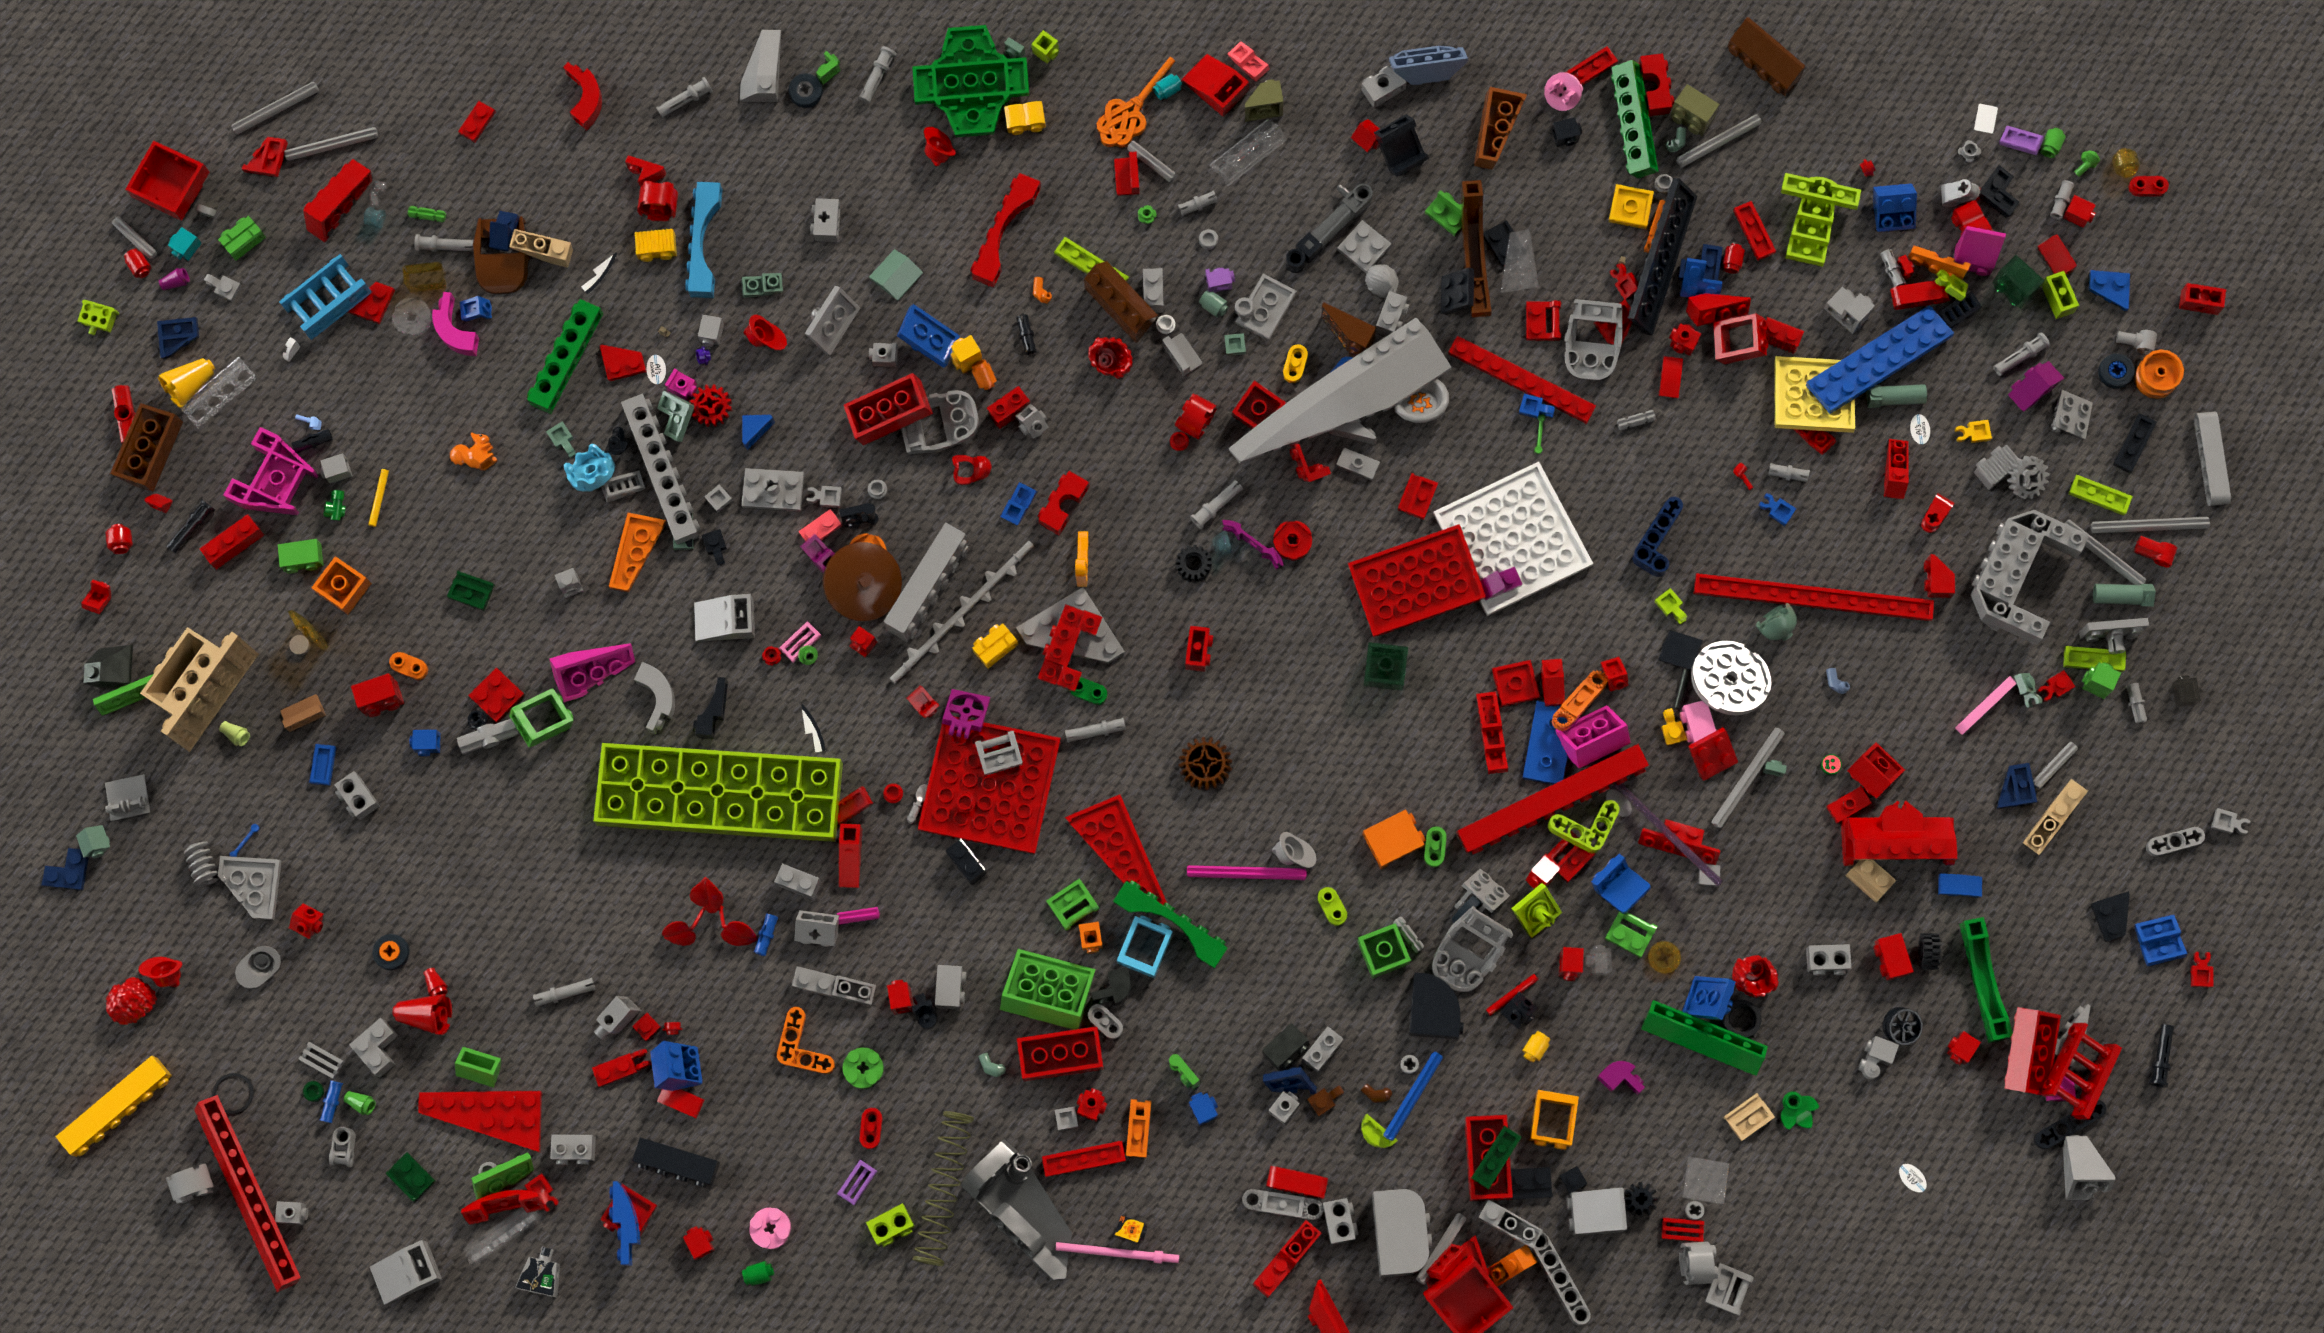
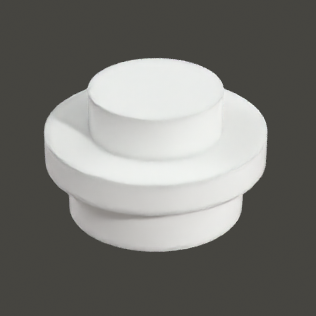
M1162 315L1156 321V328L1162 334H1169L1175 329V320L1169 315Z

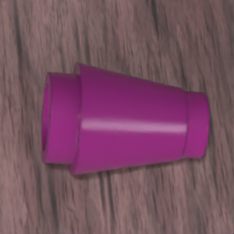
M176 268L160 279L159 285L162 290L186 286V283L190 282V278L184 268Z

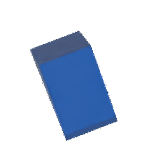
M771 415L742 416V442L747 450L775 423Z

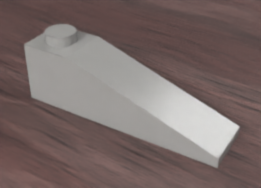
M781 30L761 31L741 80L740 102H778Z

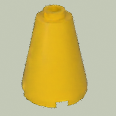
M202 358L161 373L158 380L166 394L169 393L172 397L171 400L181 408L214 375L213 370L215 367L209 359L205 360Z

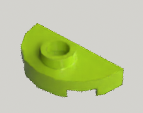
M1365 1114L1361 1130L1363 1137L1370 1145L1377 1148H1386L1398 1141L1396 1138L1393 1141L1386 1139L1383 1136L1386 1129L1368 1114Z

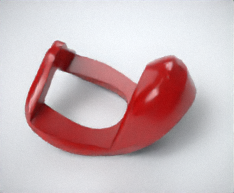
M955 455L952 457V463L955 466L953 478L955 483L959 485H969L975 481L985 479L991 472V462L985 456ZM958 462H970L974 468L973 475L967 478L958 476Z

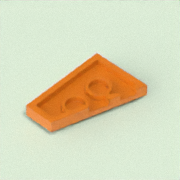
M1913 246L1908 256V259L1917 266L1923 265L1934 274L1943 269L1949 276L1954 274L1961 280H1963L1971 265L1967 262H1964L1963 265L1955 263V258L1952 257L1940 258L1936 252L1918 246Z

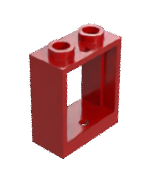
M1755 313L1713 322L1715 360L1722 364H1729L1767 356L1768 341L1765 333L1767 322L1762 316ZM1752 324L1754 347L1730 352L1729 329Z

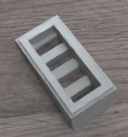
M638 470L612 477L601 488L608 503L644 490L645 485ZM634 477H635L637 486H634V485H633V482H632V480H631V479L634 478ZM627 480L629 488H626L624 481ZM619 483L622 490L618 491L616 484ZM610 486H612L614 492L610 493Z

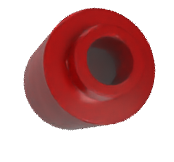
M1733 243L1726 247L1722 264L1725 272L1737 274L1742 269L1745 250L1741 245Z
M137 249L129 250L124 255V258L134 277L144 278L148 276L151 266L142 252Z

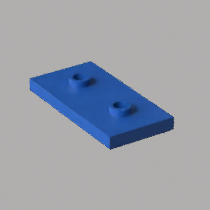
M1536 702L1522 779L1552 785L1563 780L1568 755L1556 734L1557 729L1552 725L1553 715L1561 705L1545 706L1544 702ZM1564 717L1557 718L1561 724L1568 722Z

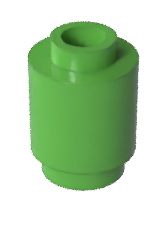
M2053 128L2047 131L2040 147V152L2045 157L2054 158L2055 155L2059 154L2066 138L2061 129Z

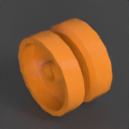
M2160 349L2150 352L2135 370L2134 381L2136 387L2149 398L2159 399L2168 396L2183 379L2184 367L2182 361L2176 354L2168 350Z

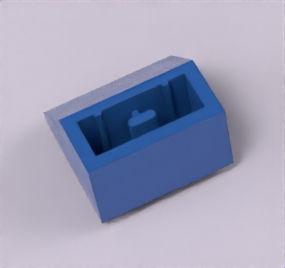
M1912 184L1873 187V208L1877 232L1916 228L1917 192Z
M663 1041L650 1051L655 1088L674 1091L702 1084L698 1047Z

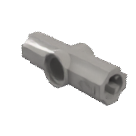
M508 719L497 724L480 726L477 731L458 737L457 742L464 755L481 748H492L499 745L500 741L520 735L512 720Z

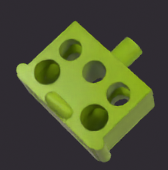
M83 300V306L77 321L82 325L90 327L88 334L95 336L97 329L111 333L119 312L112 307Z

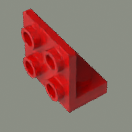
M1290 444L1292 449H1289L1292 460H1295L1298 464L1296 471L1300 479L1311 482L1331 474L1329 466L1318 463L1308 467L1300 444Z

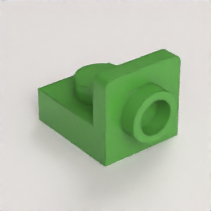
M827 51L824 53V56L828 63L821 65L816 72L819 81L823 85L841 71L839 59L834 54L830 55Z

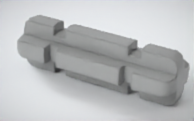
M1649 410L1645 414L1639 413L1628 416L1627 419H1618L1619 430H1624L1627 427L1631 428L1645 424L1646 421L1648 423L1656 419L1653 410Z
M1400 916L1394 920L1393 924L1396 923L1401 935L1408 944L1412 945L1413 951L1415 953L1421 951L1424 948L1423 943L1417 940L1418 937L1410 926L1406 925L1404 918Z

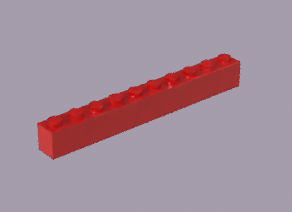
M1639 744L1634 745L1458 830L1456 833L1466 853L1472 852L1474 855L1484 850L1482 846L1488 843L1493 846L1501 842L1500 837L1507 834L1509 837L1520 833L1519 828L1526 826L1528 829L1538 824L1536 820L1542 817L1547 820L1556 815L1555 811L1561 808L1563 811L1574 807L1573 802L1579 799L1582 803L1592 798L1591 794L1596 791L1601 794L1609 790V785L1615 782L1617 785L1628 781L1627 776L1634 774L1636 777L1646 772L1645 768L1649 764Z
M218 1095L198 1102L194 1111L276 1291L279 1292L296 1285L301 1278Z

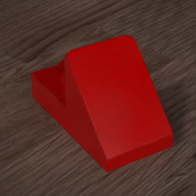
M629 155L626 158L625 163L629 171L634 174H640L638 179L640 187L644 181L655 182L666 176L664 166Z

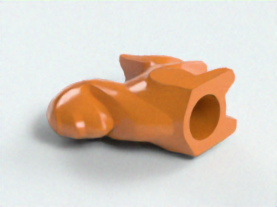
M471 433L475 444L470 449L466 445L459 444L451 450L450 460L456 465L466 463L471 468L487 470L498 461L496 457H493V453H489L493 447L489 443V437L483 434Z

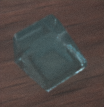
M1226 530L1212 539L1217 557L1232 553Z

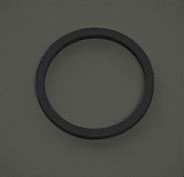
M230 1073L224 1075L216 1082L212 1095H216L217 1088L224 1079L231 1076L243 1078L250 1088L248 1102L239 1110H225L227 1114H237L244 1111L251 1104L254 1090L252 1083L247 1077L238 1073Z

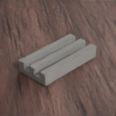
M308 1042L307 1048L303 1050L302 1056L299 1057L300 1061L335 1079L345 1062L311 1042ZM312 1048L338 1062V1065L335 1066L310 1052ZM307 1055L334 1070L333 1073L307 1060Z

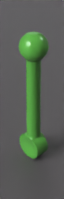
M1543 414L1538 417V440L1534 450L1536 454L1542 453L1543 421L1546 419Z

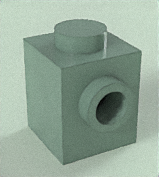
M103 825L84 828L76 835L83 857L92 856V858H99L110 848L109 838L106 836Z

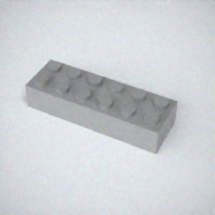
M945 522L883 621L889 633L905 642L915 637L918 631V624L925 621L928 615V608L930 605H935L939 597L937 596L938 592L947 586L948 576L951 572L954 573L959 566L958 560L961 556L964 557L969 550L965 533Z

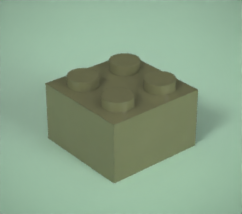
M1687 84L1675 100L1670 117H1672L1675 123L1688 127L1691 133L1703 136L1715 119L1720 104Z

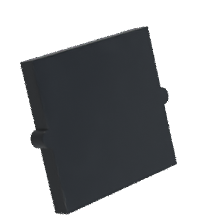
M1670 630L1665 643L1662 644L1663 649L1658 660L1691 671L1693 663L1699 655L1703 640Z

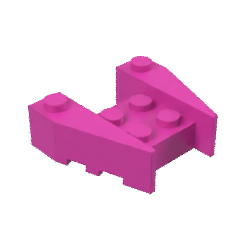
M260 427L251 445L256 451L266 455L250 486L232 478L223 496L229 502L244 509L298 515L297 509L289 504L305 474L318 478V474L277 434Z

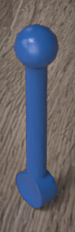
M253 824L251 826V831L243 839L239 846L234 851L230 852V857H237V853L250 839L254 832L259 831V826L257 824Z

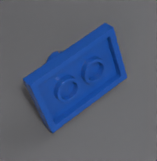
M912 304L906 313L897 337L909 344L914 351L921 352L944 368L948 365L951 358V346L959 339L960 335Z
M1695 976L1682 1012L1697 1018L1723 1020L1724 1015L1731 1011V1008L1727 1006L1733 1005L1730 997L1733 995L1736 982L1727 978Z

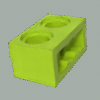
M903 1203L866 1222L876 1244L883 1247L894 1242L893 1238L899 1235L905 1237L913 1232L912 1228L915 1227ZM900 1216L906 1218V1224L903 1227H897L895 1224L896 1219ZM881 1226H886L888 1229L884 1237L877 1235V1230Z

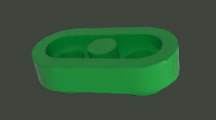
M1080 677L1078 684H1082V689H1076L1075 692L1070 691L1074 697L1094 705H1101L1107 699V690L1103 685ZM1100 691L1101 695L1099 697L1094 696V692Z

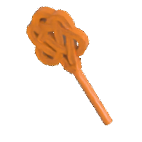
M1172 57L1167 59L1138 97L1135 96L1128 102H1124L1121 99H1112L1107 103L1105 114L1097 121V131L1100 133L1101 142L1104 146L1127 147L1133 137L1141 135L1145 131L1146 119L1140 112L1144 104L1143 101L1151 93L1152 87L1156 85L1155 83L1160 81L1175 63Z

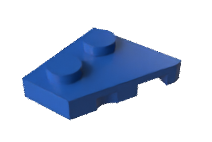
M2091 270L2089 272V291L2103 297L2109 303L2113 302L2122 307V310L2128 311L2130 273Z

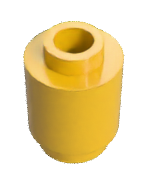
M1536 1031L1535 1034L1531 1035L1522 1050L1525 1053L1524 1057L1533 1063L1535 1060L1540 1061L1548 1049L1551 1039L1545 1034Z

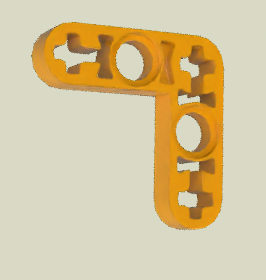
M1078 531V554L1075 561L1077 587H1087L1088 531Z

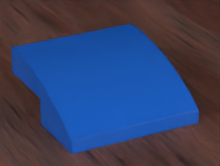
M2174 915L2135 924L2136 935L2147 966L2187 956V951L2180 937L2181 930Z

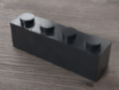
M641 1137L632 1159L633 1162L637 1163L636 1167L648 1170L651 1167L657 1169V1174L668 1176V1173L676 1175L675 1179L687 1182L688 1179L694 1180V1185L706 1188L707 1185L713 1186L720 1162Z

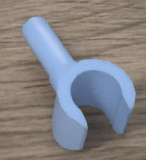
M301 415L295 416L297 420L310 423V429H321L322 422L318 418H307Z

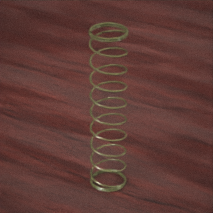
M944 1111L943 1116L968 1122L941 1121V1123L952 1128L958 1129L968 1134L969 1136L938 1137V1139L955 1145L957 1147H960L966 1152H936L934 1154L941 1158L957 1163L960 1166H962V1168H932L931 1170L938 1174L954 1179L957 1182H959V1184H928V1187L946 1193L956 1199L925 1200L924 1202L932 1206L938 1207L940 1209H943L951 1213L952 1215L921 1216L922 1219L948 1229L949 1231L918 1232L919 1235L939 1242L946 1247H916L914 1249L917 1252L928 1255L935 1259L919 1256H913L912 1260L936 1266H944L945 1263L942 1259L931 1254H928L926 1252L920 1251L918 1249L943 1250L948 1248V1246L945 1243L932 1237L926 1236L924 1234H947L950 1233L951 1230L947 1226L927 1218H951L955 1215L950 1210L930 1202H955L958 1199L955 1195L933 1186L951 1187L959 1186L961 1184V1182L958 1179L936 1170L958 1171L964 1169V1166L961 1163L942 1155H963L967 1153V1149L945 1139H968L971 1137L970 1133H968L967 1131L947 1123L967 1124L972 1123L974 1121V1117L950 1111Z

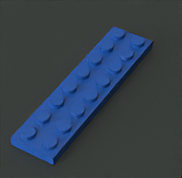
M1929 305L1806 382V387L1831 414L1953 337L1954 332Z

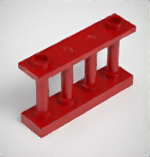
M2073 1023L2069 1028L2068 1036L2048 1079L2043 1083L2041 1091L2042 1096H2056L2057 1094L2073 1105L2074 1110L2071 1115L2076 1119H2090L2122 1049L2117 1044L2101 1045L2085 1034L2088 1027L2087 1023ZM2081 1041L2098 1052L2099 1056L2095 1063L2076 1051ZM2072 1059L2090 1070L2087 1081L2068 1069ZM2064 1076L2082 1088L2079 1099L2060 1087Z

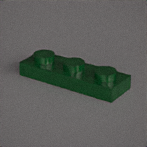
M1504 1126L1471 1179L1489 1190L1520 1141L1521 1136Z

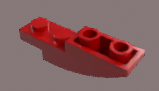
M1305 1220L1252 1285L1269 1298L1322 1233Z

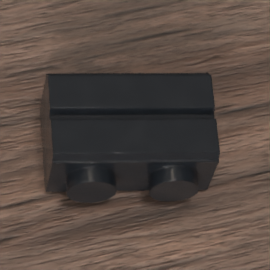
M962 839L946 850L948 857L971 885L987 874L986 869L979 863V860Z

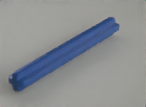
M1433 1052L1384 1132L1383 1136L1390 1141L1395 1139L1442 1061L1443 1056L1439 1053Z

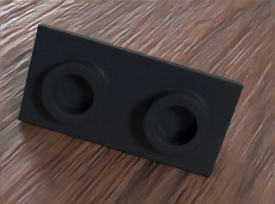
M615 427L612 431L613 435L609 438L604 451L611 455H619L625 452L629 442V438H625L623 428Z

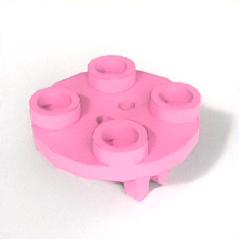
M1560 72L1553 75L1547 81L1544 95L1547 103L1552 108L1558 111H1567L1579 103L1583 87L1574 75Z

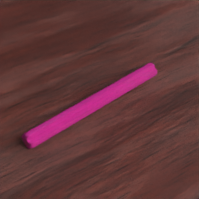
M1187 866V876L1305 880L1306 869Z

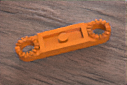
M1596 670L1591 672L1554 713L1552 725L1555 729L1559 731L1568 730L1606 688L1608 681L1602 671ZM1600 678L1602 680V684L1596 685V683L1594 684L1592 679ZM1564 717L1568 722L1561 724L1557 718Z

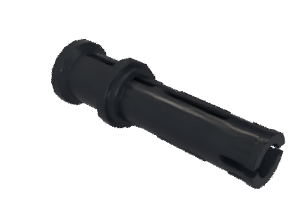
M201 499L200 505L194 512L189 513L190 518L166 544V547L176 554L199 525H203L205 523L204 520L215 509Z
M2161 1025L2156 1061L2152 1064L2153 1075L2152 1080L2149 1081V1084L2152 1086L2168 1087L2167 1076L2168 1071L2171 1070V1066L2168 1063L2174 1030L2172 1025Z

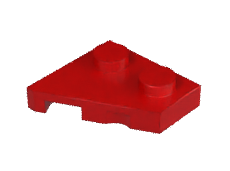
M267 137L261 147L252 154L254 156L247 165L244 164L242 166V170L246 173L278 177L288 142L285 139Z

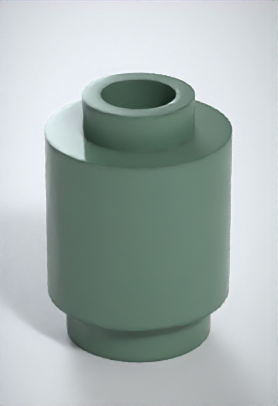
M1205 291L1199 300V303L1202 305L1201 307L1216 318L1224 316L1229 308L1227 306L1228 302L1213 291Z

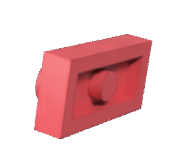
M829 509L798 532L805 541L813 534H816L822 541L842 527V524L832 510Z

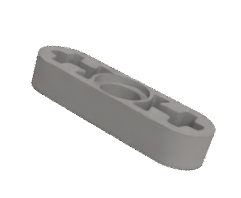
M2192 827L2154 837L2147 842L2146 850L2151 856L2158 857L2195 847L2204 841L2205 833L2199 827ZM2193 832L2194 834L2199 835L2197 842L2195 841V839H2190L2187 841L2185 839L2186 837L2191 836ZM2175 836L2180 839L2181 844L2179 847L2171 845V837ZM2154 842L2156 845L2163 844L2164 842L2166 846L2158 849V852L2156 849H2152Z

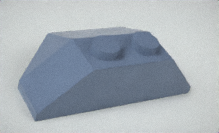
M1433 46L1401 51L1389 57V62L1393 71L1411 85H1421L1423 83L1449 80L1468 62V57L1463 47Z

